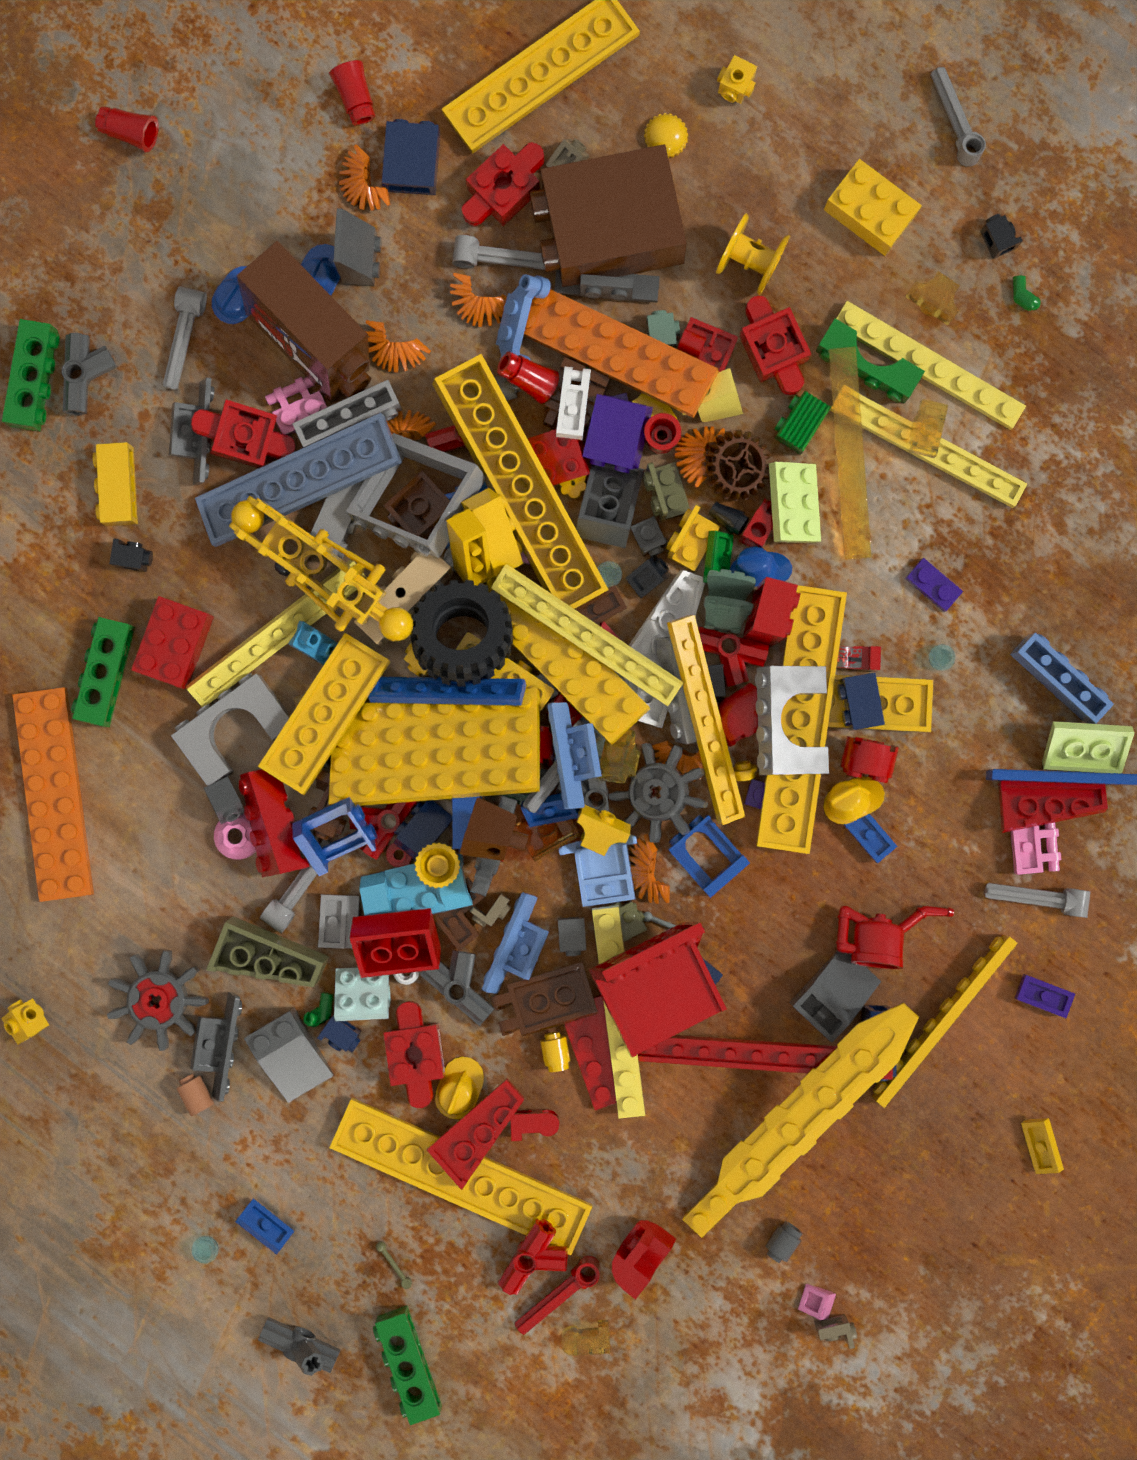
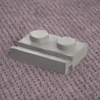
M321 894L318 947L352 949L350 931L353 917L359 916L360 896Z

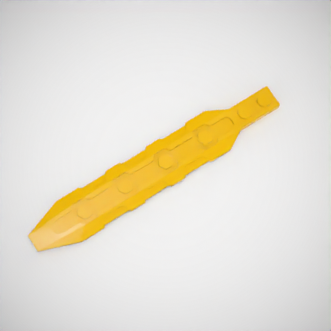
M903 1002L858 1023L837 1044L838 1047L816 1069L813 1068L800 1081L801 1084L780 1105H776L764 1117L765 1120L744 1141L741 1140L723 1158L718 1182L684 1215L682 1220L702 1238L737 1203L762 1197L780 1180V1175L798 1157L805 1155L817 1143L816 1140L837 1119H842L853 1108V1103L875 1082L878 1083L899 1062L919 1016Z

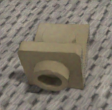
M576 138L573 140L564 139L545 165L552 167L587 160L590 155L585 152L586 146Z
M845 1314L814 1321L820 1340L835 1341L844 1335L849 1349L855 1348L853 1339H857L856 1329L853 1322L849 1323Z

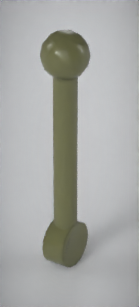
M382 1241L376 1244L377 1251L382 1252L400 1277L402 1287L409 1289L412 1285L411 1278L405 1277L386 1250V1244Z

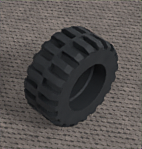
M457 579L450 580V585L444 586L443 583L436 585V591L431 592L428 590L422 595L423 602L417 601L414 607L415 614L411 615L413 629L410 638L415 658H418L420 667L423 670L428 669L429 676L435 680L441 677L443 684L451 685L452 681L457 682V687H465V682L471 681L473 685L480 684L483 677L489 680L495 675V668L497 670L503 668L505 658H509L511 644H513L512 620L505 601H500V595L495 590L489 593L487 585L479 583L476 586L473 580L465 579V583H458ZM455 617H471L480 621L486 627L487 634L484 639L476 646L466 650L447 648L436 637L439 628L445 622Z

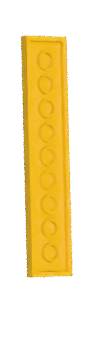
M798 585L796 592L801 593L797 609H794L790 615V619H794L790 635L786 637L782 666H826L827 693L792 696L783 707L781 725L784 734L793 744L800 747H825L847 592ZM821 774L766 775L756 846L810 854Z
M351 1098L329 1147L330 1149L524 1235H527L536 1219H545L556 1229V1234L549 1246H567L568 1254L572 1255L592 1209L591 1203L487 1157L483 1158L461 1190L427 1151V1148L440 1136Z

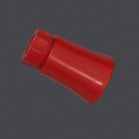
M360 60L348 61L331 69L329 76L341 97L345 111L349 115L352 124L357 126L372 121L376 116L365 78L363 62Z
M102 106L95 119V127H97L99 132L131 144L144 152H150L156 143L159 131V123L156 116Z
M510 351L506 352L498 363L497 373L529 394L540 404L547 402L556 390L559 381V373L556 370L539 365Z
M659 413L647 421L644 435L648 448L655 454H665L679 442L681 426L674 416L667 413ZM657 435H663L666 439L660 440Z

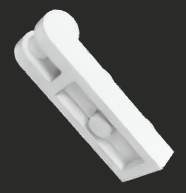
M565 366L556 437L583 439L591 369L583 368V371L573 370V367ZM571 381H580L581 385H573Z

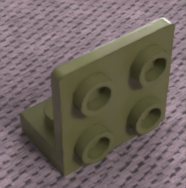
M653 462L648 463L642 478L646 491H651L653 496L651 497L650 505L654 517L659 516L660 522L684 515L690 507L676 462L657 468L654 467Z

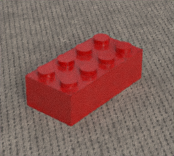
M765 577L754 589L751 601L753 609L751 615L747 617L742 638L773 647L786 638L787 635H790L794 619H790V615L794 609H797L801 593L796 592L798 585Z

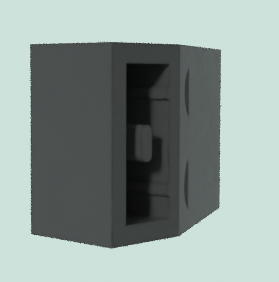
M838 950L789 1002L831 1043L852 1022L881 983L867 967L851 963L852 954L841 953Z

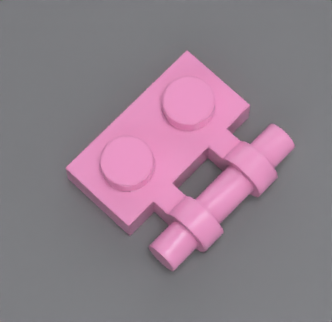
M307 377L295 379V383L281 388V386L275 388L273 393L265 396L269 406L277 402L281 405L280 409L272 413L277 415L276 422L282 434L289 436L296 431L292 423L327 408L320 391L310 395L308 388L314 386V384ZM300 392L303 398L289 404L286 398Z
M1055 822L1045 824V829L1039 830V826L1011 831L1014 873L1016 875L1042 873V862L1048 861L1049 871H1060L1059 860H1061V852H1058L1057 848L1059 830L1055 827ZM1040 838H1046L1047 853L1041 852Z

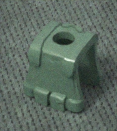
M721 569L720 572L710 570L707 576L709 594L705 596L704 600L706 610L704 628L740 634L745 619L752 613L753 604L745 600L754 589L756 580L751 576L746 577L745 573L734 571V573H731V570Z

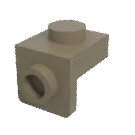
M501 893L487 914L473 906L470 910L474 914L472 919L483 927L486 924L492 926L498 917L503 920L511 908L507 904L510 898Z

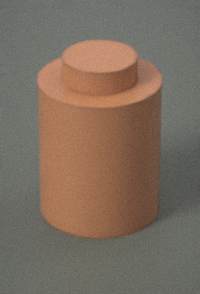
M192 1073L179 1080L180 1086L176 1089L190 1116H194L214 1104L200 1075L194 1077Z

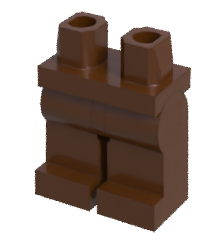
M565 357L560 367L556 390L544 405L543 425L554 430L558 423L565 366L573 367V370L583 371V368L586 369V366ZM592 369L584 430H587L590 425L597 394L604 395L610 384V377ZM571 381V384L580 385L581 382Z

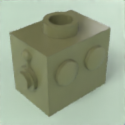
M630 900L624 904L616 902L610 905H619L623 942L647 930L643 923L645 916L642 911L637 909L636 903Z

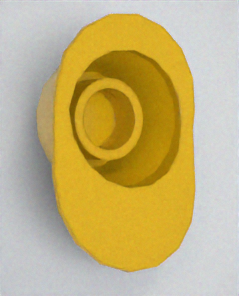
M857 777L849 781L839 782L833 786L824 800L823 808L826 816L832 822L848 824L880 808L884 801L885 792L883 786L878 781H874L869 777Z
M459 1057L449 1062L445 1068L446 1076L440 1079L435 1094L436 1106L448 1118L461 1119L475 1107L484 1081L483 1069L477 1061L469 1057Z

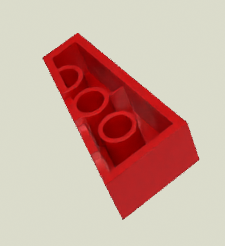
M263 769L241 774L239 790L245 798L244 813L246 819L250 821L252 830L250 832V840L256 848V867L258 872L261 873L262 878L310 867L307 858H301L299 847L293 839L292 827L295 819L292 811L285 807L284 804L288 797L283 782Z

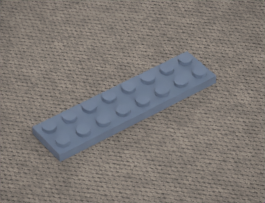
M379 413L196 497L195 500L212 546L217 547L237 538L234 530L229 527L231 512L238 502L246 500L249 495L255 499H261L286 516L401 464L402 461L385 416ZM264 513L262 526L274 520Z

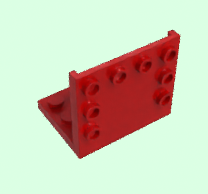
M682 922L589 969L630 1057L633 1058L637 1054L727 1009L695 944L700 940L698 936L705 933L700 922Z

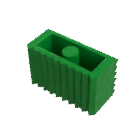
M804 391L801 397L795 395L788 406L792 410L788 418L786 419L782 416L774 429L778 432L775 439L800 455L831 408L830 405L822 402L807 391Z

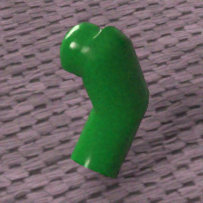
M1014 276V302L1027 311L1037 310L1041 305V300L1026 289V276Z
M321 992L319 1006L305 1013L303 1017L305 1025L318 1027L330 1019L334 998L333 993Z

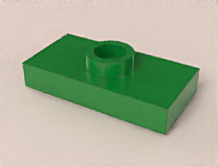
M716 530L709 531L703 583L708 584L707 576L710 570L718 572L721 569L730 570L734 535Z

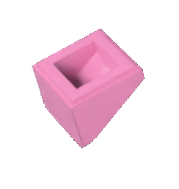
M806 1284L798 1310L819 1320L828 1319L836 1294Z

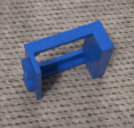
M350 797L293 823V839L318 876L328 873V862L366 844L372 852L375 851L377 833L373 825L367 824L364 820L365 815L360 805H355ZM347 814L357 830L321 848L310 830Z
M698 815L688 824L691 827L690 833L687 835H682L680 832L669 841L671 846L668 850L711 898L749 865L750 862L736 849L711 820L709 815L704 817ZM695 832L706 834L731 862L712 880L686 850V840Z

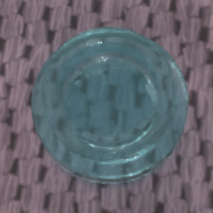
M606 561L597 568L608 588L616 586L621 581L622 570L617 563Z
M937 645L929 653V662L936 670H947L955 662V652L948 645Z
M210 1236L199 1237L192 1245V1255L200 1263L212 1262L219 1252L218 1243Z

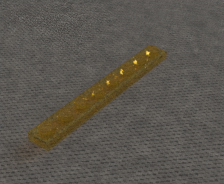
M856 346L829 349L845 560L872 558Z

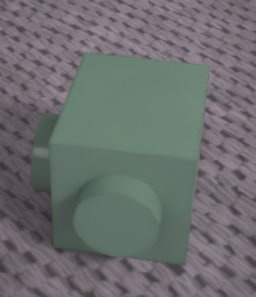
M658 310L652 312L651 315H647V335L676 348V337L680 336V326L678 320L674 321L673 313Z

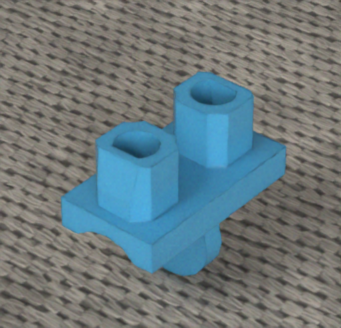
M299 621L297 631L288 644L324 666L338 643L304 621Z

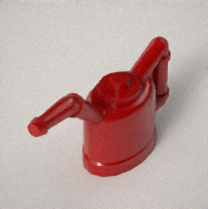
M841 906L837 917L839 921L835 944L839 952L852 954L851 963L855 965L900 970L903 969L904 934L927 916L953 917L954 909L933 906L918 907L914 913L899 925L892 924V920L887 919L885 914H875V917L868 918L848 906ZM849 920L856 923L854 944L848 942Z

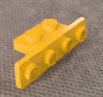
M467 632L456 650L472 648L482 640ZM505 658V665L501 670L495 668V675L492 678L525 679L526 689L538 688L540 711H542L555 690L530 672L533 668L523 661L519 660L516 664L509 658Z

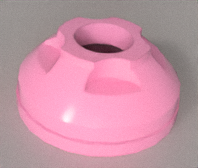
M245 813L232 822L221 824L219 821L215 827V845L228 858L240 860L248 858L256 852V848L250 840V832L252 831L250 821L246 819ZM233 828L239 829L243 835L241 842L238 844H232L228 840V832Z

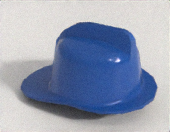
M328 244L317 245L310 249L301 265L332 295L341 278L333 262L334 246Z
M247 266L233 269L217 287L212 297L214 314L227 324H237L248 317L245 313L237 275Z
M754 546L740 552L737 559L732 563L730 570L731 573L737 571L745 573L746 577H754L756 580L755 587H757L765 577L781 581L788 580L792 574V564L782 554L767 552L761 547Z

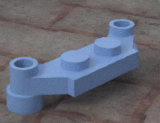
M525 274L520 278L519 286L513 293H508L495 344L499 346L501 358L506 352L510 351L530 360L528 356L520 354V347L532 299L534 297L543 299L550 292L551 285L547 278L538 275L533 277Z

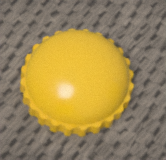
M664 113L663 115L654 116L649 121V124L646 125L644 139L647 148L665 144L668 158H674V156H678L686 148L688 133L685 123L680 118L678 119L676 115Z
M432 843V845L422 848L415 862L416 875L420 877V881L434 888H443V886L452 884L453 880L457 879L460 869V860H458L459 856L456 855V851L452 850L450 846L448 847L446 844Z

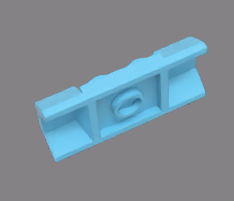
M457 854L459 856L458 860H460L457 879H454L452 884L443 886V888L429 887V885H425L423 881H420V877L416 875L415 864L362 876L359 890L364 915L431 908L432 914H437L473 905L466 886L463 871V855Z

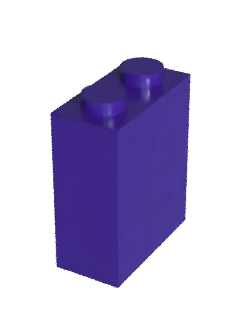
M597 394L582 457L590 458V464L605 467V463L615 465L614 470L629 473L630 469H639L646 439L644 428L647 421L651 418L653 407Z

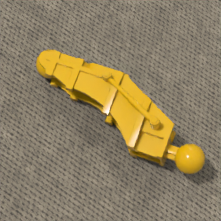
M249 495L246 500L238 502L233 507L229 527L234 530L236 536L258 549V552L263 556L271 558L288 570L290 574L285 580L286 584L290 587H294L296 584L336 622L334 626L337 630L344 631L353 617L360 624H366L369 616L379 622L381 634L388 640L402 641L411 634L413 619L407 610L400 607L388 609L379 603L387 594L376 585L386 570L383 565L376 564L374 566L353 552L327 538L329 534L324 529H320L315 537L259 498L255 499ZM265 513L276 523L262 542L250 533L256 532L262 527ZM289 540H295L298 544L297 552L292 555L288 554L285 549L286 543ZM333 548L357 564L351 567L332 552ZM312 555H316L320 560V565L315 570H311L307 565V560ZM327 559L346 573L343 577L345 580L336 592H332L312 577V574H320L326 569ZM365 568L371 571L367 578L362 575ZM309 585L327 600L326 604L314 595L307 586ZM349 585L355 586L358 590V596L353 601L348 600L344 595V591ZM339 607L344 610L341 616L335 613Z

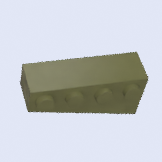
M232 916L223 926L206 970L213 972L222 971L239 976L241 974L253 976L257 979H272L283 983L314 987L321 979L329 956Z

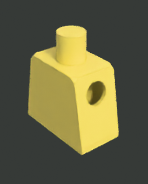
M730 368L717 374L700 405L698 413L702 422L743 414Z

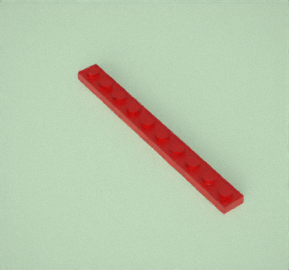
M674 1035L639 1053L638 1060L642 1062L808 1074L813 1068L816 1069L838 1046ZM893 1068L882 1079L892 1080Z

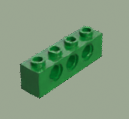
M24 319L19 320L2 422L9 427L41 432V426L46 422L45 403L51 394L50 374H53L55 371V359L53 357L55 349L59 347L60 343L58 330L51 324ZM42 346L40 354L33 356L34 348ZM37 371L36 379L28 381L29 374ZM32 396V404L24 407V400Z
M98 617V621L94 622L91 630L93 641L91 647L87 648L84 661L87 663L84 673L80 674L78 680L79 695L78 698L74 699L71 707V712L74 713L72 719L110 727L135 626ZM107 640H112V651L105 653L103 650L104 643ZM101 665H105L107 673L105 677L99 679L97 669ZM97 690L100 693V700L93 704L90 696L93 691Z
M408 1305L378 1315L375 1326H373V1333L376 1341H381L384 1349L382 1351V1359L385 1367H390L393 1376L390 1377L393 1391L395 1393L398 1392L401 1398L399 1407L403 1418L407 1417L411 1426L439 1416L442 1404ZM393 1336H400L404 1343L402 1345H395L392 1343L391 1338ZM403 1361L410 1362L413 1368L411 1370H403L400 1367V1363ZM410 1387H418L422 1393L415 1396L408 1389Z

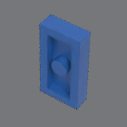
M561 793L548 796L535 813L529 812L523 806L524 801L521 803V810L529 827L576 819L578 817L579 808L567 810L564 808Z
M870 814L854 822L843 824L875 863H879L898 847Z
M254 1198L235 1221L276 1255L294 1233L293 1229Z

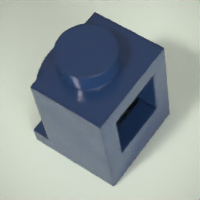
M333 1015L317 1038L322 1041L326 1037L329 1039L327 1043L335 1050L341 1051L343 1049L345 1052L348 1050L352 1053L361 1041L358 1038L361 1030L348 1021H335Z

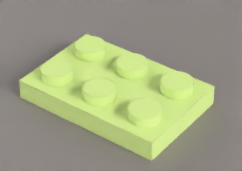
M769 463L774 542H821L816 464Z
M1053 721L1042 760L1043 769L1122 774L1135 733L1133 727Z

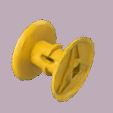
M745 213L726 247L716 274L723 272L731 258L745 265V270L750 268L763 275L757 289V293L760 296L781 259L790 235L784 236L775 251L761 244V239L755 241L743 234L749 220L748 214Z

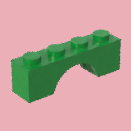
M835 318L816 349L819 357L827 363L834 362L842 367L841 370L849 376L854 377L856 375L864 380V384L871 389L884 391L890 400L896 403H900V401L905 403L910 398L925 371L904 358L888 366H878L868 362L858 350L856 341L857 331Z

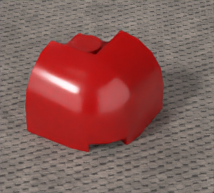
M752 683L747 684L731 696L723 698L717 704L728 747L735 745L740 739L748 738L757 732V688Z
M640 1220L621 1243L614 1256L612 1274L615 1282L622 1290L636 1300L651 1281L658 1266L671 1251L676 1238L656 1223Z

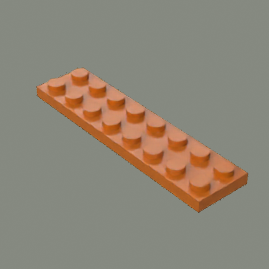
M551 289L545 298L534 297L532 299L524 337L692 418L696 415L719 373L718 368Z
M62 687L12 694L39 902L92 895L94 890L67 688Z

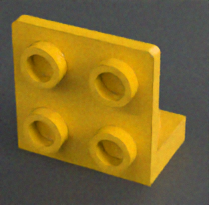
M698 505L694 507L693 511L689 508L687 509L679 524V527L682 528L681 532L677 533L675 531L666 547L669 550L667 558L693 573L707 551L709 531H718L720 528L719 525L698 514L701 508Z

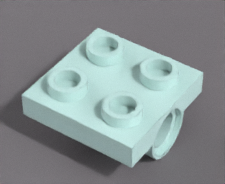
M358 967L336 969L335 1021L389 1019L391 1002L389 975L361 978Z

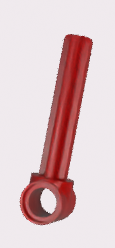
M590 1255L582 1257L578 1264L570 1270L571 1276L515 1322V1327L519 1333L525 1335L580 1288L587 1289L594 1286L600 1276L601 1266L598 1259ZM587 1266L594 1269L595 1274L586 1276L582 1273L581 1269Z

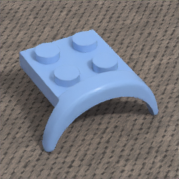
M630 835L626 844L619 842L611 845L605 856L580 846L581 841L569 843L559 848L560 855L575 854L583 907L635 899L627 845L637 844L636 836Z

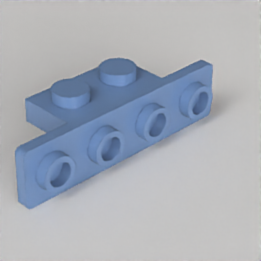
M568 703L548 704V717L551 724L553 747L556 754L557 772L560 779L564 808L566 810L583 808L585 804L581 781L602 776L593 724L572 727Z
M523 892L516 900L514 913L504 929V937L500 946L495 950L494 961L490 970L485 974L483 991L497 994L507 971L523 979H530L549 933L548 930L528 922L537 901L536 896Z

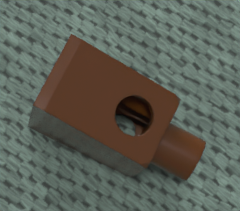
M477 797L459 854L502 861L505 858L508 846L524 851L529 835L513 831L517 819L515 814Z

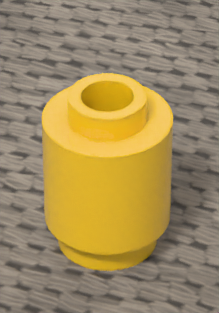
M560 1032L545 1034V1039L540 1040L544 1065L548 1067V1072H559L569 1069L570 1055L566 1036H560Z

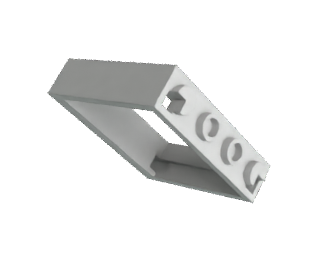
M393 433L392 437L401 461L406 457L462 479L457 491L427 540L369 516L400 464L365 479L346 513L354 520L353 525L363 531L368 528L376 536L382 539L389 537L403 548L411 546L422 556L427 557L430 554L439 558L449 542L446 520L464 511L461 502L476 495L486 477L476 464Z

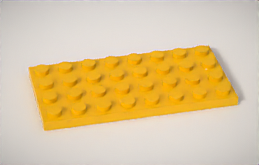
M538 688L525 689L521 706L364 703L331 753L329 805L331 806L348 797L351 798L355 805L363 806L540 792Z

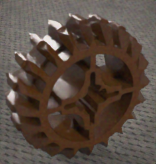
M741 429L735 430L734 435L730 430L725 431L724 437L717 435V443L710 442L708 444L712 452L705 451L703 454L709 458V461L702 462V466L708 467L709 470L704 472L703 476L711 477V480L707 482L708 487L716 485L714 489L715 494L722 492L723 499H729L731 496L733 501H738L740 496L743 500L749 499V493L753 496L757 495V487H765L762 479L770 478V475L765 473V469H769V464H766L765 459L771 458V455L763 454L767 445L762 444L758 446L760 437L752 438L750 431L743 434ZM734 443L739 444L738 449L734 450L731 457L722 455L728 446ZM749 452L753 457L754 466L748 460ZM730 461H739L737 464H740V467L744 469L735 470L736 467H733V463ZM719 465L724 467L726 471L725 479L727 481L723 479ZM743 474L752 475L746 484L734 487L736 481H739Z

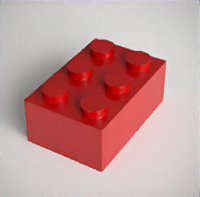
M158 596L131 670L186 689V685L191 682L214 616Z
M431 908L353 917L350 942L361 978L439 969L441 946Z

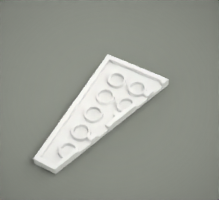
M680 570L629 646L661 667V662L656 653L658 647L657 639L670 636L667 622L687 615L696 616L705 585L703 577ZM614 671L650 707V710L638 721L662 728L667 714L666 705Z

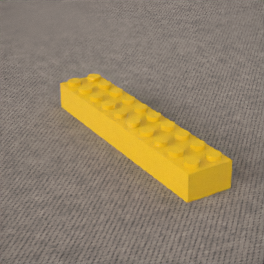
M482 354L434 378L432 385L475 464L485 475V482L488 488L504 497L507 503L506 514L512 520L515 527L513 534L520 543L543 589L573 609L608 591L609 589Z

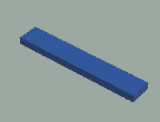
M380 677L368 698L370 703L521 706L527 685L525 679L490 678L488 680L481 678L480 684L473 685L471 681L465 682V687H457V682L452 681L451 685L442 683L441 678L435 680L432 677Z
M990 769L986 771V780L1137 786V774Z

